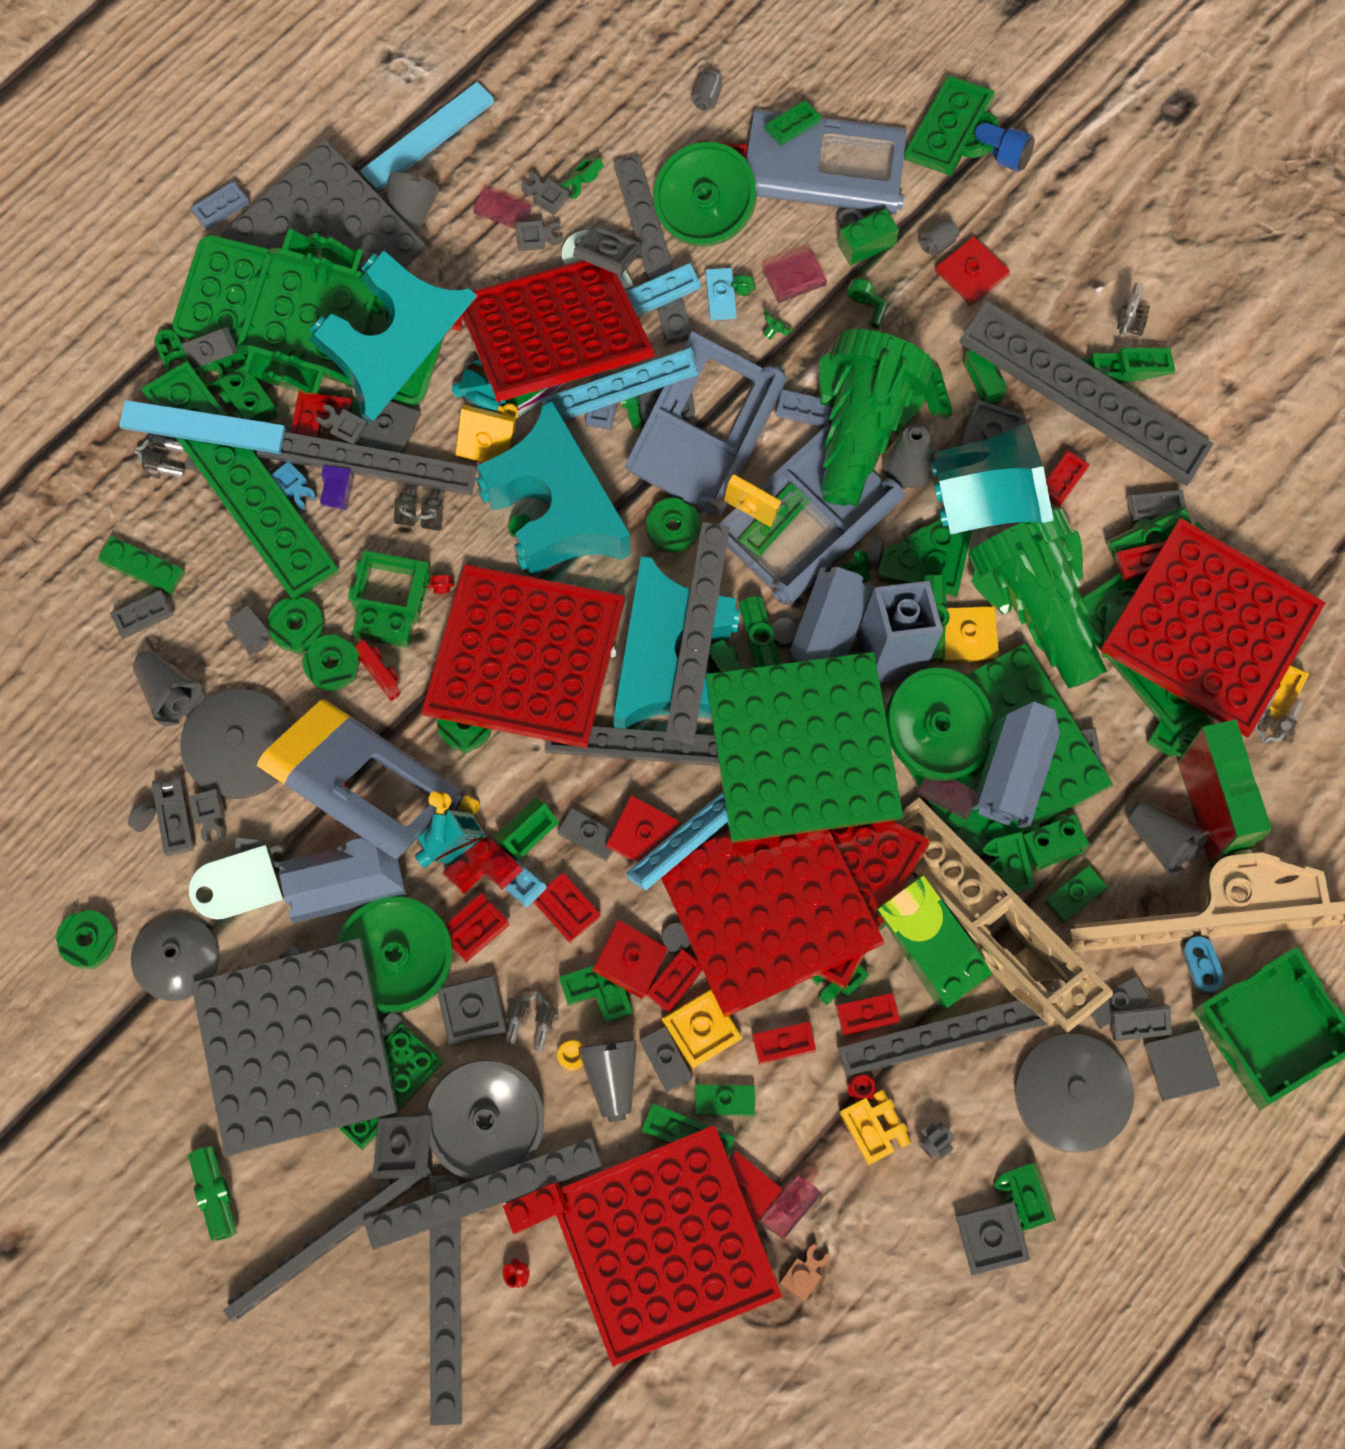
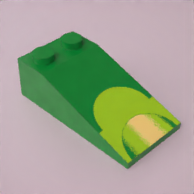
M919 875L876 908L934 1002L948 1008L993 974L979 950L924 875Z

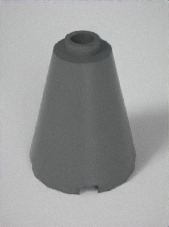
M390 173L387 179V205L417 235L438 196L439 187L420 177V181L411 179L412 174Z
M920 425L909 426L885 451L883 456L884 474L887 478L898 483L902 489L921 488L929 483L933 477L930 461L935 460V454L929 432Z
M147 651L136 656L132 667L153 718L158 724L163 726L179 724L178 719L183 716L188 718L193 710L203 702L204 694L201 685L156 652Z
M1145 800L1142 803L1138 801L1128 811L1130 816L1128 823L1165 870L1172 876H1176L1184 870L1181 865L1186 861L1191 864L1208 840L1204 835H1208L1209 831L1204 827Z
M623 1040L578 1047L579 1057L601 1116L608 1117V1122L626 1120L625 1114L631 1113L637 1051L636 1040Z

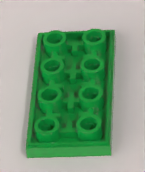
M402 1023L384 1040L399 1111L444 1064L443 1060ZM397 1113L383 1117H395ZM378 1118L338 1129L363 1151L377 1136Z

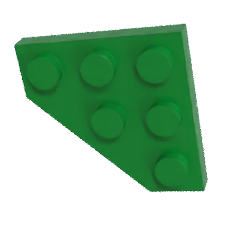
M940 517L937 522L919 529L900 543L884 549L877 579L907 584L921 582V576L943 575L947 577L946 595L957 597L972 530L950 534L949 525L943 527Z

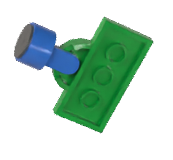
M948 75L906 149L904 160L952 176L962 156L976 158L991 153L997 157L998 165L1020 172L1025 169L1030 160L1035 139L1033 134L1013 127L1008 130L998 127V119L992 113L987 112L995 98V91Z

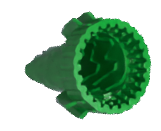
M851 329L841 332L834 343L832 352L821 357L819 368L820 404L829 406L834 402L829 417L833 421L825 443V459L823 463L825 471L821 481L823 501L832 505H853L858 507L867 478L873 472L880 453L885 454L891 432L899 434L923 406L926 399L924 393L933 371L934 361L921 348L887 333L867 329Z
M1058 508L1052 510L1054 521L1019 523L977 545L968 554L975 569L971 580L973 586L1002 615L1011 612L1013 606L1021 625H1027L1035 644L1045 652L1051 667H1057L1061 678L1068 689L1097 678L1099 675L1107 672L1093 642V633L1085 615L1089 611L1077 588L1081 586L1079 580L1083 579L1081 538L1077 531L1072 530L1063 509Z

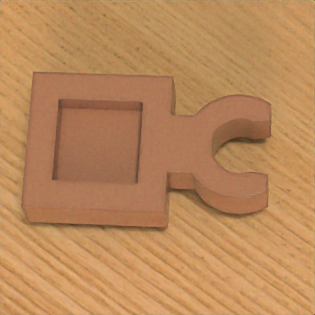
M815 1244L811 1245L807 1250V1261L804 1263L797 1258L780 1282L781 1286L803 1302H805L822 1277L815 1270L826 1265L830 1255L826 1254L821 1261L815 1260L812 1255L817 1247Z

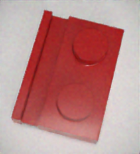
M365 640L357 644L355 648L360 662L391 702L400 696L397 686L398 676L390 666L388 668L384 667L381 663L383 657L374 645L369 647Z
M564 873L560 874L546 886L547 888L533 901L534 905L569 944L601 917L596 908Z
M481 893L449 920L445 926L451 939L452 948L467 963L509 927L510 924Z

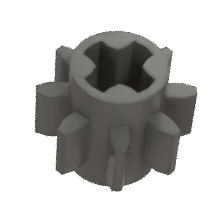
M930 1122L920 1130L919 1134L922 1138L918 1141V1144L931 1159L936 1155L943 1159L954 1149L950 1143L955 1138L943 1123L940 1122L935 1126Z

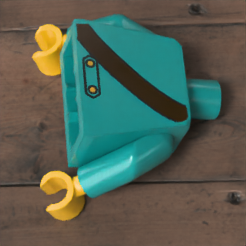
M480 360L469 363L466 366L461 381L453 383L452 391L456 398L464 397L470 406L518 418V410L515 405L506 404L501 406V404L506 403V400L496 402Z
M442 791L431 792L429 804L437 809L436 813L432 815L431 826L418 838L423 848L415 854V858L424 868L432 862L450 863L477 842L484 839L486 835L474 818V815L480 809V803L474 798L465 795L460 802V809L465 812L448 810L444 813L451 804V797Z

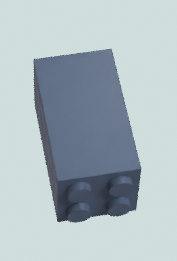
M930 581L875 587L856 637L861 654L875 653L880 684L903 681L912 674L926 669L943 632Z

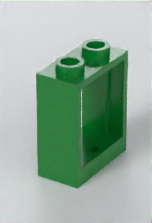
M364 550L362 559H357L355 565L356 583L355 585L351 584L348 593V600L351 601L354 611L358 612L359 606L411 615L414 617V621L419 623L431 574L429 562ZM372 568L414 576L406 607L364 599Z

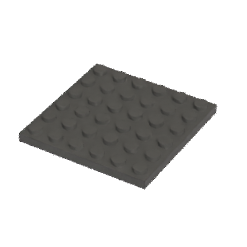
M325 139L219 236L266 249H282L289 228L294 229L305 237L318 233L319 236L326 239L332 237L351 250L363 249L357 271L362 273L365 272L361 268L374 253L379 256L385 251L403 268H406L427 249L423 241Z
M361 939L351 940L191 983L225 1156H232L399 1113Z

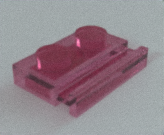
M812 249L763 267L764 276L766 275L768 284L778 303L824 287L827 283V279L817 259L813 256Z

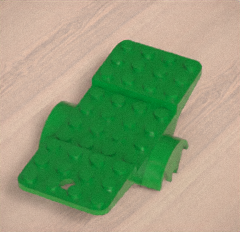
M289 228L282 249H266L211 235L203 237L197 245L172 326L178 336L188 340L228 327L238 350L237 353L243 354L245 357L248 355L243 368L245 373L288 390L314 395L318 393L322 378L343 383L345 386L353 388L341 368L309 341L313 335L309 330L319 318L323 316L327 319L330 314H333L348 321L357 332L363 335L374 336L385 331L388 324V311L383 301L371 294L360 279L364 273L357 271L363 249L351 250L332 237L326 239L319 236L318 233L305 237L294 229ZM444 337L391 400L408 405H417L424 400Z

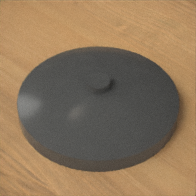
M248 689L226 690L207 698L190 714L181 734V757L192 779L205 791L219 789L221 797L226 799L254 797L269 790L278 783L279 780L259 768L257 763L266 749L292 725L281 706L267 695Z
M1063 1034L1040 1043L1025 1058L1016 1078L1015 1100L1021 1119L1037 1139L1060 1151L1083 1153L1105 1146L1125 1128L1134 1105V1087L1131 1075L1124 1061L1107 1044L1086 1035Z
M477 1060L454 1068L434 1087L425 1109V1115L432 1116L429 1146L434 1155L449 1171L469 1180H476L529 1161L539 1146L544 1130V1109L536 1088L519 1070L499 1061Z

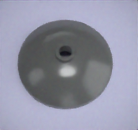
M169 915L150 923L138 935L131 952V968L138 984L148 994L166 1001H180L192 997L191 983L214 977L219 962L218 945L211 931L199 920L185 915ZM170 949H175V955L171 958H168L166 956L167 951Z

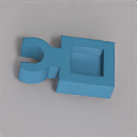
M290 462L285 463L271 475L287 499L294 496L299 509H305V505L301 501L304 496L310 497L313 501L316 500L314 491L304 487L308 484L306 478Z

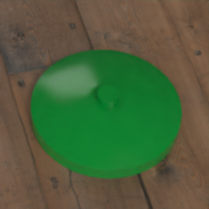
M700 142L682 148L666 161L657 176L653 199L655 211L660 222L674 238L688 245L708 247L730 240L747 225L755 210L758 192L754 173L740 153L721 143Z
M928 668L918 671L903 680L892 693L885 714L890 744L896 756L908 769L927 779L949 781L971 773L986 759L991 747L988 740L994 725V716L986 696L971 679L951 669Z
M387 897L365 904L351 915L338 936L336 944L355 939L362 940L378 1012L402 1013L424 1005L441 990L451 970L453 948L445 924L431 908L414 899Z

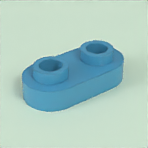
M1201 936L1191 938L1184 945L1183 956L1193 984L1199 992L1213 994L1224 983V974L1212 943L1207 938ZM1193 949H1199L1202 956L1196 957L1193 954ZM1203 976L1210 977L1212 981L1210 985L1203 982Z

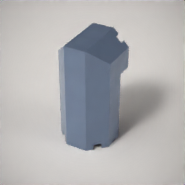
M832 567L830 572H825L826 568H820L790 649L788 663L849 655L873 585L868 582L866 587L862 583L863 577L861 575L839 567Z
M1032 702L995 720L988 740L991 746L971 806L973 810L979 809L978 814L1001 824L1009 825L1010 821L1014 820L1018 821L1016 827L1025 828L1031 825L1060 735L1054 709Z
M358 838L347 842V849L342 851L340 846L334 850L279 862V876L286 904L291 905V910H288L290 919L295 923L362 907L374 900L407 896L399 859H394L366 839Z

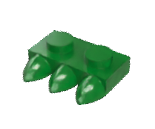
M1205 714L1173 737L1159 723L1148 745L1172 758L1174 755L1181 757L1189 747L1183 740L1193 741L1199 733L1193 725L1208 726L1211 724L1210 719Z
M1022 832L993 838L982 849L983 853L989 856H996V859L988 867L996 875L1000 876V879L1014 893L1035 888Z
M1031 1163L1008 1171L997 1179L994 1185L996 1189L1012 1191V1193L1005 1197L1002 1204L1014 1201L1016 1211H1019L1017 1214L1022 1231L1031 1230L1056 1221L1037 1163Z

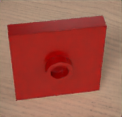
M973 236L936 266L935 272L972 306L1009 276L1010 270Z
M631 795L605 847L637 864L678 830L681 822Z
M618 920L601 950L592 971L642 999L645 997L668 948Z
M736 1151L729 1161L753 1222L756 1224L781 1193L782 1189Z

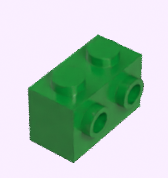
M887 209L879 212L874 211L869 213L864 219L856 223L850 222L840 229L838 247L849 265L852 266L895 246L899 228Z
M244 366L218 380L221 388L218 394L226 407L231 405L235 410L232 413L235 418L268 423L278 417L274 404L255 377L243 371Z
M1065 814L1059 815L1049 821L1050 824L1041 828L1040 825H1035L1024 831L1023 840L1029 865L1033 873L1082 854L1087 850L1090 844L1075 814L1066 817Z

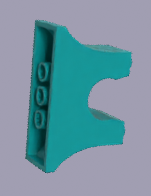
M385 251L379 256L374 253L361 268L365 273L360 278L370 293L380 298L387 308L388 324L385 331L374 336L363 335L354 330L348 321L333 314H330L327 319L321 316L309 330L313 334L309 341L331 358L351 382L359 403V418L367 421L368 424L376 419L477 297L470 289L447 290L432 286L412 275Z
M552 401L542 406L536 425L521 442L510 450L477 466L478 477L475 478L479 487L477 492L484 504L488 502L492 510L511 507L515 502L526 498L538 499L549 507L544 516L537 520L529 521L515 533L516 544L513 546L517 553L515 555L516 561L521 570H527L530 577L562 561L579 556L604 555L618 560H623L630 556V534Z
M1029 423L1018 425L1005 433L985 440L934 452L935 460L930 462L933 476L939 478V483H935L934 486L937 500H939V503L944 502L945 509L940 510L943 527L949 525L950 534L1006 523H1045L1054 521L1043 465Z
M641 556L614 713V728L630 729L643 720L670 714L679 661L676 652L682 644L691 589L669 579L660 571L653 559ZM718 596L711 643L721 640L730 641L731 632L737 633L741 608H735L736 598ZM704 679L698 717L712 719L706 680Z

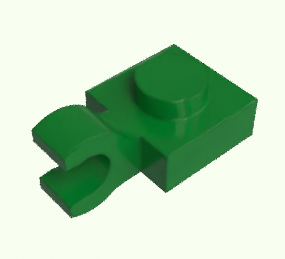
M585 157L568 173L570 176L564 179L560 186L562 188L572 186V191L569 193L570 199H575L580 195L582 183H589L597 178L598 172L604 167L603 163L599 158Z
M859 965L845 989L831 983L820 993L819 999L827 1006L841 991L849 997L868 979L869 974Z

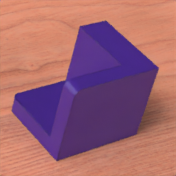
M323 465L321 476L324 486L320 499L321 505L347 510L353 485L351 470Z

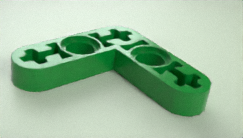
M165 329L157 333L154 339L155 345L167 372L172 370L170 365L174 360L188 361L190 364L178 335L174 331ZM167 339H169V341L171 342L172 348L174 350L171 353H169L166 345L164 344V341ZM235 353L193 370L200 377L209 392L220 389L218 380L225 377L222 367H225L229 375L236 370L233 366L234 363L238 362L240 367L245 365L247 358L243 354ZM216 371L219 373L217 380L213 382L205 380L207 373Z

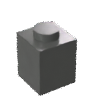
M248 606L225 622L229 632L249 656L254 652L258 653L265 649L269 641L272 640L268 629Z

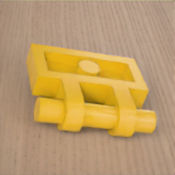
M884 1090L873 1095L878 1106L871 1108L867 1098L839 1113L867 1166L894 1153L895 1150L890 1143L891 1140L897 1138L901 1148L912 1143L907 1134L909 1130L906 1124L901 1123L894 1110L896 1106L893 1100L888 1099ZM883 1114L891 1127L886 1132H884L877 1119L878 1116Z

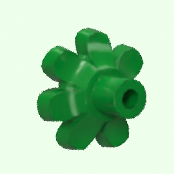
M765 309L763 315L769 325L762 333L765 337L771 340L776 332L787 336L793 331L789 326H786L787 323L782 319L777 321V318Z
M861 549L854 552V558L850 559V563L843 564L842 569L861 575L863 577V584L870 581V575L866 572L869 571V562H866L868 554Z

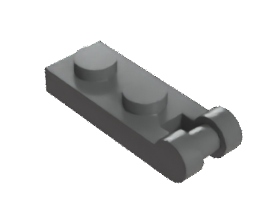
M181 775L172 776V780L163 782L161 779L152 781L163 851L166 857L194 851ZM174 791V796L164 797L165 792Z

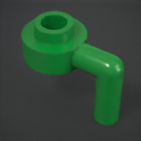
M859 278L852 280L847 289L848 297L857 303H871L876 306L870 326L875 329L880 328L888 307L887 300L874 293L875 288L867 279Z

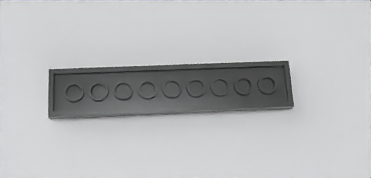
M988 301L985 302L959 341L962 345L1186 486L1191 482L1214 444Z

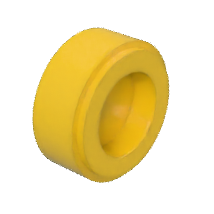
M577 1040L563 1042L557 1051L559 1064L564 1069L570 1071L580 1069L583 1065L579 1057L578 1047H583L584 1045Z

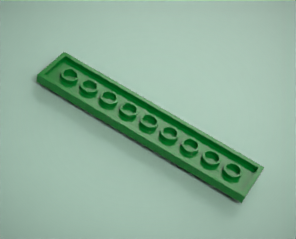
M188 361L141 388L143 395L153 405L227 416ZM174 437L291 600L298 599L339 573L337 566L251 449Z

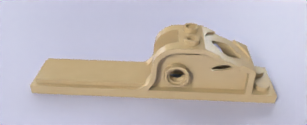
M920 798L902 810V820H894L893 822L930 839V845L913 873L917 877L921 874L924 875L952 915L964 927L993 975L1015 998L1027 1005L1049 1025L1056 1021L1068 1033L1113 996V991ZM1004 913L1009 926L1026 947L1016 956H1013L1007 949L1004 950L987 929L989 925ZM1060 979L1065 982V985L1052 995L1040 982Z
M1240 850L1235 852V855L1227 856L1218 861L1201 880L1196 893L1198 912L1074 924L1062 941L1073 952L1189 941L1196 936L1210 939L1345 925V897L1329 899L1323 871L1307 866L1301 868L1280 861L1279 857L1263 852L1252 853V850ZM1287 876H1297V877H1296V878H1289V877H1287Z

